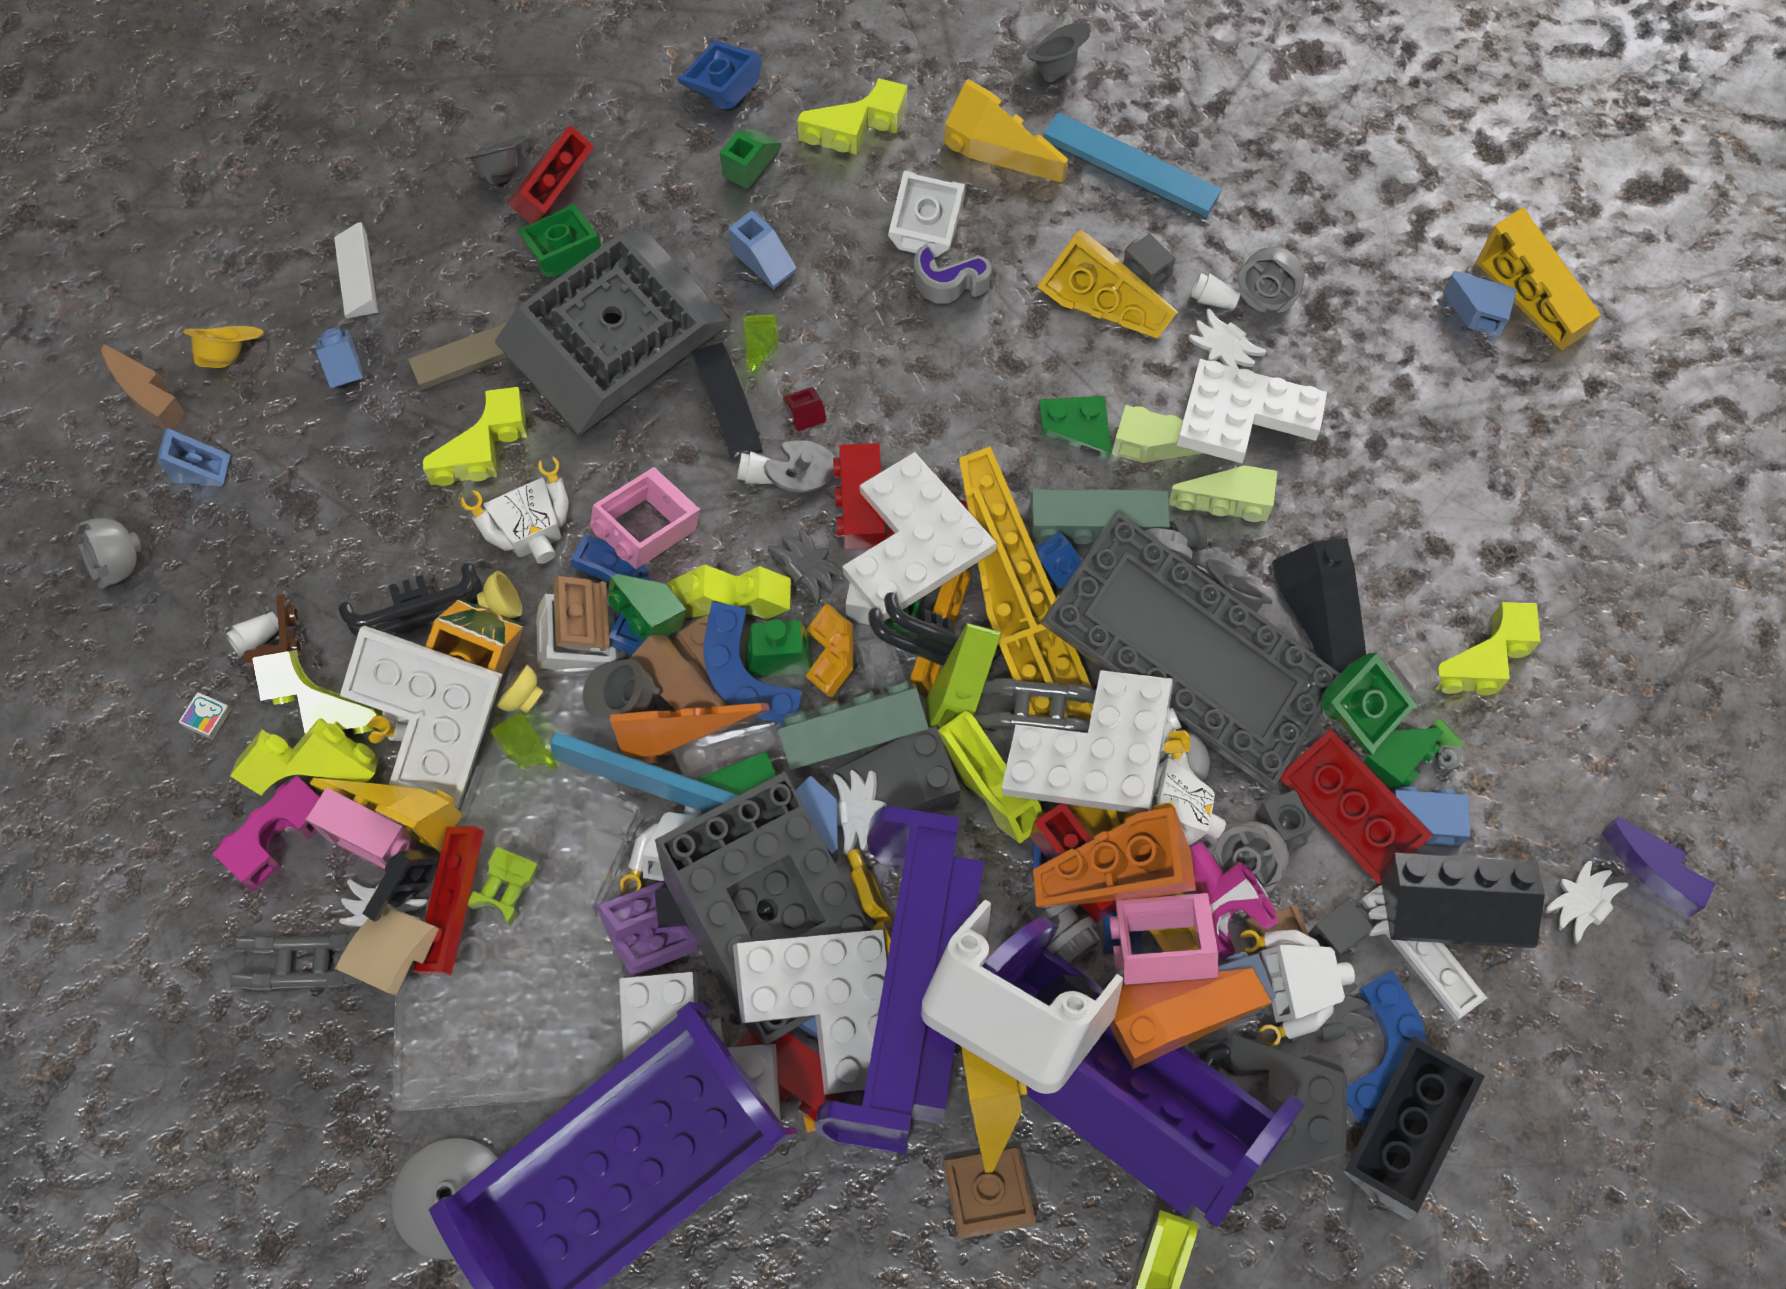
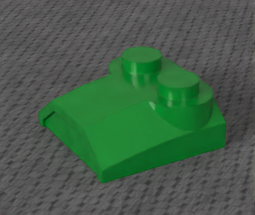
M571 204L569 207L529 225L517 228L518 234L537 261L540 272L547 277H560L601 247L598 234L575 204Z
M1368 653L1350 663L1324 691L1321 699L1324 714L1332 720H1338L1368 755H1373L1377 747L1409 712L1418 706L1377 653Z

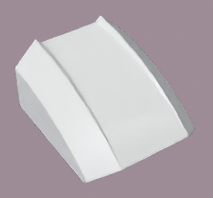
M903 171L888 233L899 250L916 253L920 247L927 244L934 258L948 251L966 194L965 184L954 181L952 183L919 176L913 172Z
M554 594L544 595L538 606L536 618L537 664L540 669H591L607 662L620 661L625 658L624 651L611 646L605 651H600V648L588 650L556 646ZM607 599L610 634L621 612L615 611Z

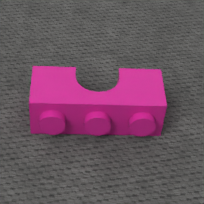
M295 776L291 781H287L279 786L274 797L263 807H258L252 811L247 818V822L235 833H230L224 837L219 843L218 849L212 854L248 889L254 892L280 867L269 852L270 841L276 833L284 829H295L309 840L317 832L306 818L320 797L298 776Z

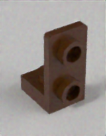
M285 595L276 596L279 645L263 644L257 646L256 649L244 651V663L255 677L254 657L297 650L298 657H301L300 640L298 636H295V626L299 625V613L296 605H291Z

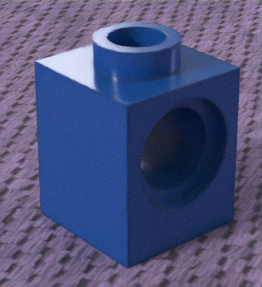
M1060 531L1034 548L1042 567L1058 588L1068 582L1082 561L1071 543Z

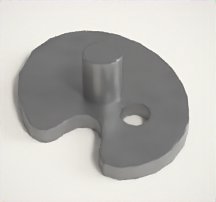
M811 441L784 442L781 446V451L787 456L788 461L767 460L763 466L767 478L778 487L793 492H811L825 487L834 478L833 458L835 456L826 447ZM786 471L793 472L796 477H789Z

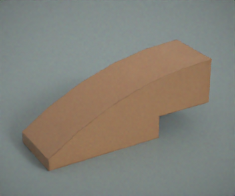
M104 344L100 349L104 360L128 398L154 424L163 430L167 428L173 430L186 415V412L173 395L167 393L168 388L158 373Z
M650 635L629 658L636 659L642 668L652 676L654 686L659 688L660 695L675 710L688 708L709 709L716 706H728L695 662L686 661L666 635Z

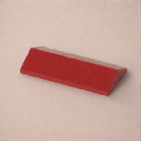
M1329 729L1293 762L1280 777V780L1291 791L1296 790L1301 802L1378 884L1381 883L1380 873L1394 853L1414 854L1434 836L1332 729Z

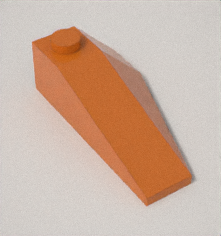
M767 703L716 706L709 709L688 708L673 712L648 711L610 715V722L622 755L636 758V760L649 764L658 763L657 756L672 754L770 711Z
M1168 807L1136 813L1125 819V823L1114 829L1097 834L1092 841L1075 850L1070 849L1033 869L1036 906L1038 908L1158 897L1195 891L1192 855L1176 809Z
M1253 968L1218 972V978L1128 984L1121 988L1116 1015L1109 1026L1133 1070L1256 1012L1272 1002Z

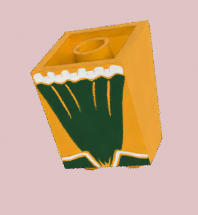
M460 598L435 619L425 647L503 674L515 654L525 625Z

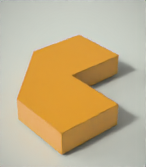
M825 603L806 629V632L822 644L825 649L805 676L822 692L833 697L853 670V624L836 609Z

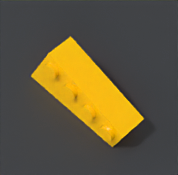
M1522 207L1493 227L1475 263L1494 282H1500L1506 286L1517 288L1514 303L1561 351L1588 334L1601 314L1525 208Z

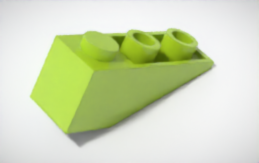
M969 623L966 624L925 699L929 728L937 726L939 730L965 710L974 715L1001 636L999 631Z

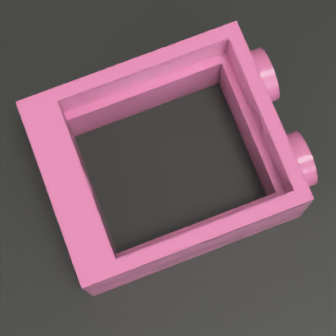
M653 467L595 503L592 508L590 527L597 537L604 539L615 549L616 554L622 560L627 561L635 569H638L694 532L697 527L700 509ZM647 500L671 523L639 543L615 519Z
M328 788L324 790L306 818L326 840L384 870L387 862L398 852L417 851L420 847L403 826Z
M1208 893L1116 900L1117 916H1110L1111 938L1119 939L1120 946H1113L1115 970L1123 969L1125 985L1218 978V949ZM1194 927L1198 950L1135 955L1131 953L1130 931Z

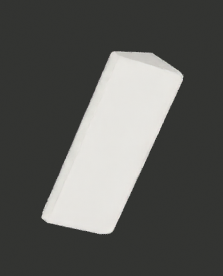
M359 222L334 237L346 318L378 313L367 234L362 222Z

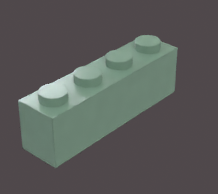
M1032 489L1030 501L1031 541H1040L1042 543L1060 531L1068 541H1073L1077 544L1091 543L1097 539L1116 511L1120 512L1144 531L1151 528L1169 529L1168 491Z
M907 680L898 681L886 686L888 691L874 695L872 690L852 696L853 701L839 705L838 701H832L818 706L819 712L805 715L804 711H798L784 716V722L779 723L778 732L790 770L929 729L916 683L908 685Z

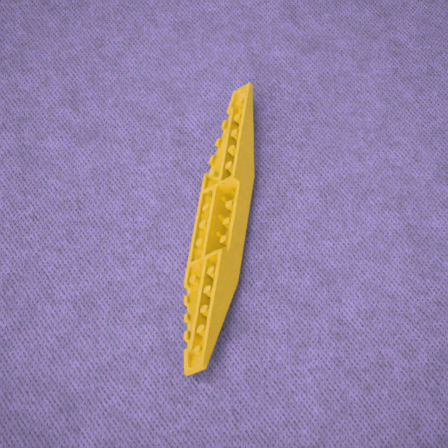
M991 446L960 457L959 462L968 511L997 543V550L979 561L978 567L987 617L992 630L1000 632L1001 636L998 644L1012 678L1015 681L1063 685L1079 684L1093 689L1076 649L1040 624L1056 600V597ZM1030 696L1028 716L1050 717L1051 698ZM1066 699L1064 719L1066 717L1077 718L1090 723L1094 704L1068 701ZM1066 804L1092 839H1095L1094 836L1103 831L1108 832L1125 823V819L1136 814ZM1177 893V894H1171V895H1165V896H1177V895H1183V893ZM1194 927L1148 930L1162 952L1198 950Z

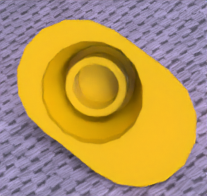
M226 326L211 329L189 328L184 329L183 333L191 336L193 359L197 366L221 368L230 365L237 359L243 341L263 336L264 331L249 326Z

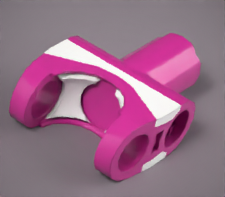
M1199 842L1189 847L1192 855L1197 894L1208 893L1218 957L1225 960L1227 957L1235 954V948L1231 942L1232 937L1229 932V921L1237 910L1246 912L1251 918L1254 917L1267 930L1278 923V918L1266 891L1246 865L1239 862L1224 873L1205 844Z

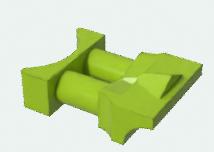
M496 846L488 862L489 877L480 894L475 891L472 892L468 906L471 910L484 906L497 908L504 914L508 925L512 926L518 915L514 906L521 892L525 891L535 882V874L539 865ZM505 883L508 887L500 902H498L494 898L501 884Z

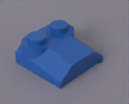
M713 40L712 44L677 79L680 84L711 97L716 108L727 110L735 107L759 81L762 60L759 53Z

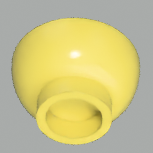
M500 571L491 574L484 583L483 591L477 594L479 606L509 619L521 616L522 604L511 581Z
M526 665L516 676L496 704L497 708L509 712L520 709L528 713L543 690L536 686L537 676L530 666Z

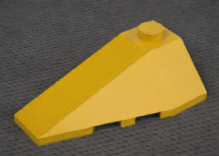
M967 79L945 123L944 144L948 145L951 150L959 152L970 159L1062 183L1066 179L1069 159L1041 135L1036 134L1033 136L1022 125L1024 120L1020 116L1015 114L1012 118L999 106L1001 100L996 95Z
M1081 229L1072 237L1037 286L1063 307L1089 313L1093 317L1121 324L1122 327L1157 339L1178 313L1111 252Z
M313 778L309 783L321 794L328 788L403 826L415 841L438 852L442 850L446 828L456 827L463 816L453 805L455 799L437 789L432 794L424 789L323 778Z
M961 1046L969 1100L985 1173H990L994 1171L1022 1113L1020 1096L1028 1095L1025 1084Z

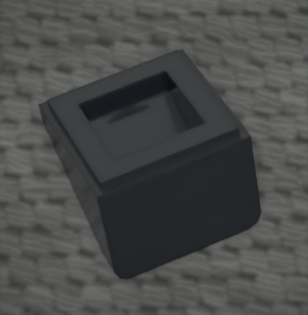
M1062 975L1036 994L1038 1000L1048 1006L1060 994L1069 991L1080 992L1096 1001L1086 976Z

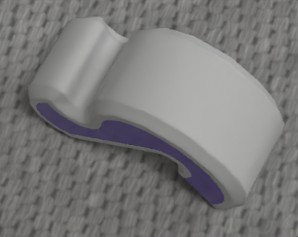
M925 244L917 250L914 257V282L916 288L925 299L936 304L950 303L957 300L965 289L971 291L970 295L972 297L984 294L990 287L992 266L988 259L976 255L938 269L928 245Z

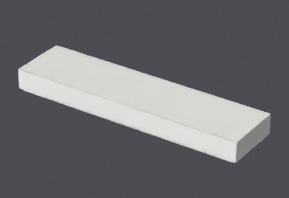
M1382 885L1360 900V903L1368 913L1374 908L1381 906L1371 899V895L1383 894ZM1374 919L1377 924L1380 923V922H1382V921H1384V920ZM1391 940L1455 1021L1487 999L1486 995L1443 943Z

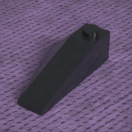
M1348 539L1312 542L1273 560L1272 566L1279 595L1284 603L1289 604L1297 617L1296 623L1300 629L1305 630L1313 643V650L1317 657L1341 674L1350 663L1366 655L1356 573Z

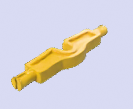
M854 849L846 855L852 868V872L849 874L863 911L877 923L872 930L883 929L886 958L888 960L895 916L883 897L874 873L867 869L861 851Z

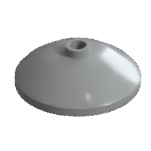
M463 1138L439 1140L425 1146L414 1154L399 1173L392 1194V1215L395 1226L403 1240L412 1249L424 1256L438 1260H455L439 1233L429 1208L440 1200L439 1196L442 1190L450 1188L452 1195H454L498 1160V1157L478 1142Z

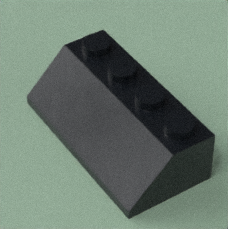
M1394 853L1380 873L1391 940L1535 948L1538 945L1545 897L1538 862Z
M1412 1037L1344 1173L1374 1201L1410 1221L1419 1212L1485 1076L1423 1041Z

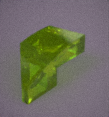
M776 314L744 316L748 372L755 371L778 349Z
M521 711L490 730L509 760H514L519 769H528L530 765H543L548 770L558 768L556 761Z

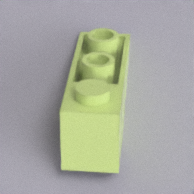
M1125 405L1112 455L1147 463L1202 453L1176 446L1183 420L1179 417L1154 413L1140 406L1132 407Z
M1244 465L1177 483L1172 486L1168 502L1169 505L1176 506L1185 511L1195 509L1210 512L1215 516L1230 515L1242 517L1250 522H1267L1274 505L1278 471Z

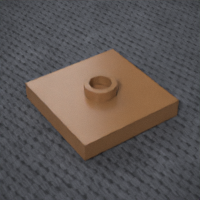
M1019 1146L1005 1148L994 1171L990 1173H985L981 1153L943 1160L958 1239L1035 1225V1215Z

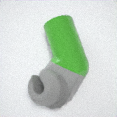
M1439 718L1429 727L1439 728L1444 732L1437 740L1439 746H1441L1437 754V760L1442 768L1447 770L1454 769L1461 762L1463 742Z

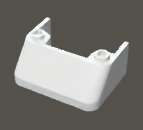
M984 900L951 937L922 999L921 1017L932 1029L1036 1092L1043 1094L1055 1093L1064 1086L1115 1018L1124 978L1116 974L1096 1001L1080 992L1069 991L1060 994L1048 1006L982 967L989 954V945L986 939L991 903Z

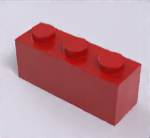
M569 125L554 139L506 204L530 224L538 220L550 208L592 151L594 145Z
M879 443L839 445V457L833 458L834 478H841V487H835V507H842L843 517H836L837 538L844 537V550L871 549L885 540V524L880 515L860 494V485L881 473Z
M1063 803L1035 820L1030 833L1031 839L1048 861L1070 849L1075 850L1093 840L1067 805ZM1116 901L1081 904L1089 916H1092L1097 923L1116 911Z
M748 1028L735 1047L764 1044ZM789 1033L769 1043L776 1044L779 1098L785 1101L789 1096L800 1104L797 1110L809 1120L815 1123L817 1109L820 1105L831 1101L843 1103L851 1091L824 1095L820 1055Z

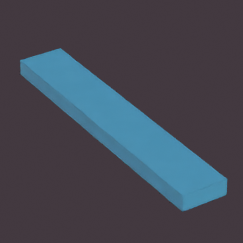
M1059 112L1043 135V138L1050 144L1206 218L1222 192L1221 188Z
M555 732L550 742L554 760L704 813L739 796L559 732Z

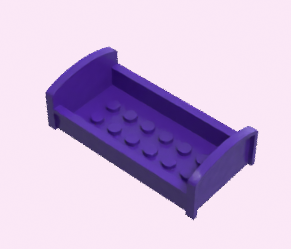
M883 806L871 817L867 834L869 851L881 864L902 867L903 873L863 1104L858 1106L831 1101L818 1107L814 1128L817 1133L829 1141L905 1155L911 1119L942 1124L955 1042L932 1029L923 1021L921 1017L922 999L951 937L977 909L984 861L954 856L959 817L892 806Z
M1047 917L1038 918L1021 928L1005 941L982 965L983 968L1038 999L1036 996L1038 991L1062 975L1086 976L1056 953L1052 954L1046 949L1059 928L1057 924ZM1086 976L1095 997L1098 998L1105 989ZM1110 1026L1107 1027L1059 1091L1043 1094L1026 1086L1028 1097L1184 1216L1194 1205L1205 1213L1204 1218L1216 1227H1219L1263 1161L1267 1162L1305 1105L1304 1102L1291 1094L1275 1114L1183 1046L1132 1070Z
M688 1002L676 1012L678 1017L454 1195L440 1199L429 1208L439 1233L474 1289H600L779 1144L787 1143L798 1134L795 1127L785 1128L705 1019L704 1015L709 1012L706 1005Z

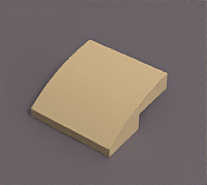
M386 906L381 919L373 922L368 918L346 947L335 969L397 996L413 960L423 964L439 928Z

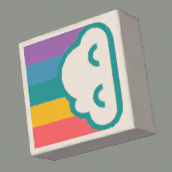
M197 692L179 720V723L183 727L213 740L230 714L231 708Z

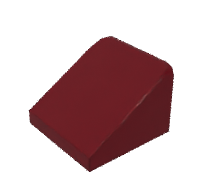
M813 387L783 397L785 406L797 431L826 422L827 418L823 401Z

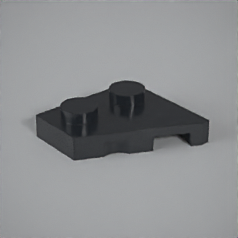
M435 850L400 851L391 857L385 866L386 874L362 914L376 922L381 919L387 904L398 908L412 896H416L427 889L436 874L440 853Z

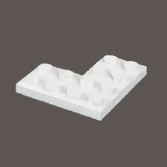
M1200 359L1176 446L1243 463L1252 424L1316 441L1321 428L1327 392L1312 386H1302L1287 382L1282 378H1272L1256 374L1248 369H1237L1217 361Z
M914 452L860 485V494L895 534L843 565L842 568L845 577L871 608H879L881 610L883 621L890 618L884 604V597L887 593L894 592L897 594L899 605L903 610L997 550V543Z
M363 626L360 628L340 696L409 720L389 785L421 788L434 794L436 789L455 799L453 805L458 809L461 806L503 674Z
M1100 670L1088 733L1016 724L1002 784L1003 795L1130 813L1151 811L1173 680L1171 678Z
M883 929L734 944L733 953L741 1024L815 1016L824 1095L864 1090L887 965Z
M697 972L619 978L623 1059L678 1017L676 1012L688 1002L699 1003ZM776 1044L728 1047L729 1052L781 1122Z

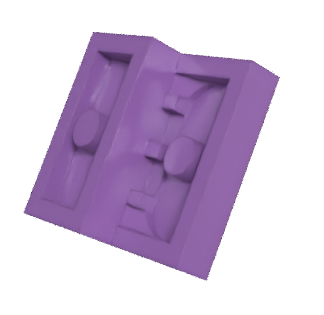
M663 881L598 905V913L612 945L632 977L697 951L698 943L687 926L658 928L655 890L667 887Z

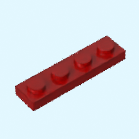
M476 826L446 828L425 918V923L435 926L439 930L423 964L415 961L413 972L421 975L452 976L484 835V830Z

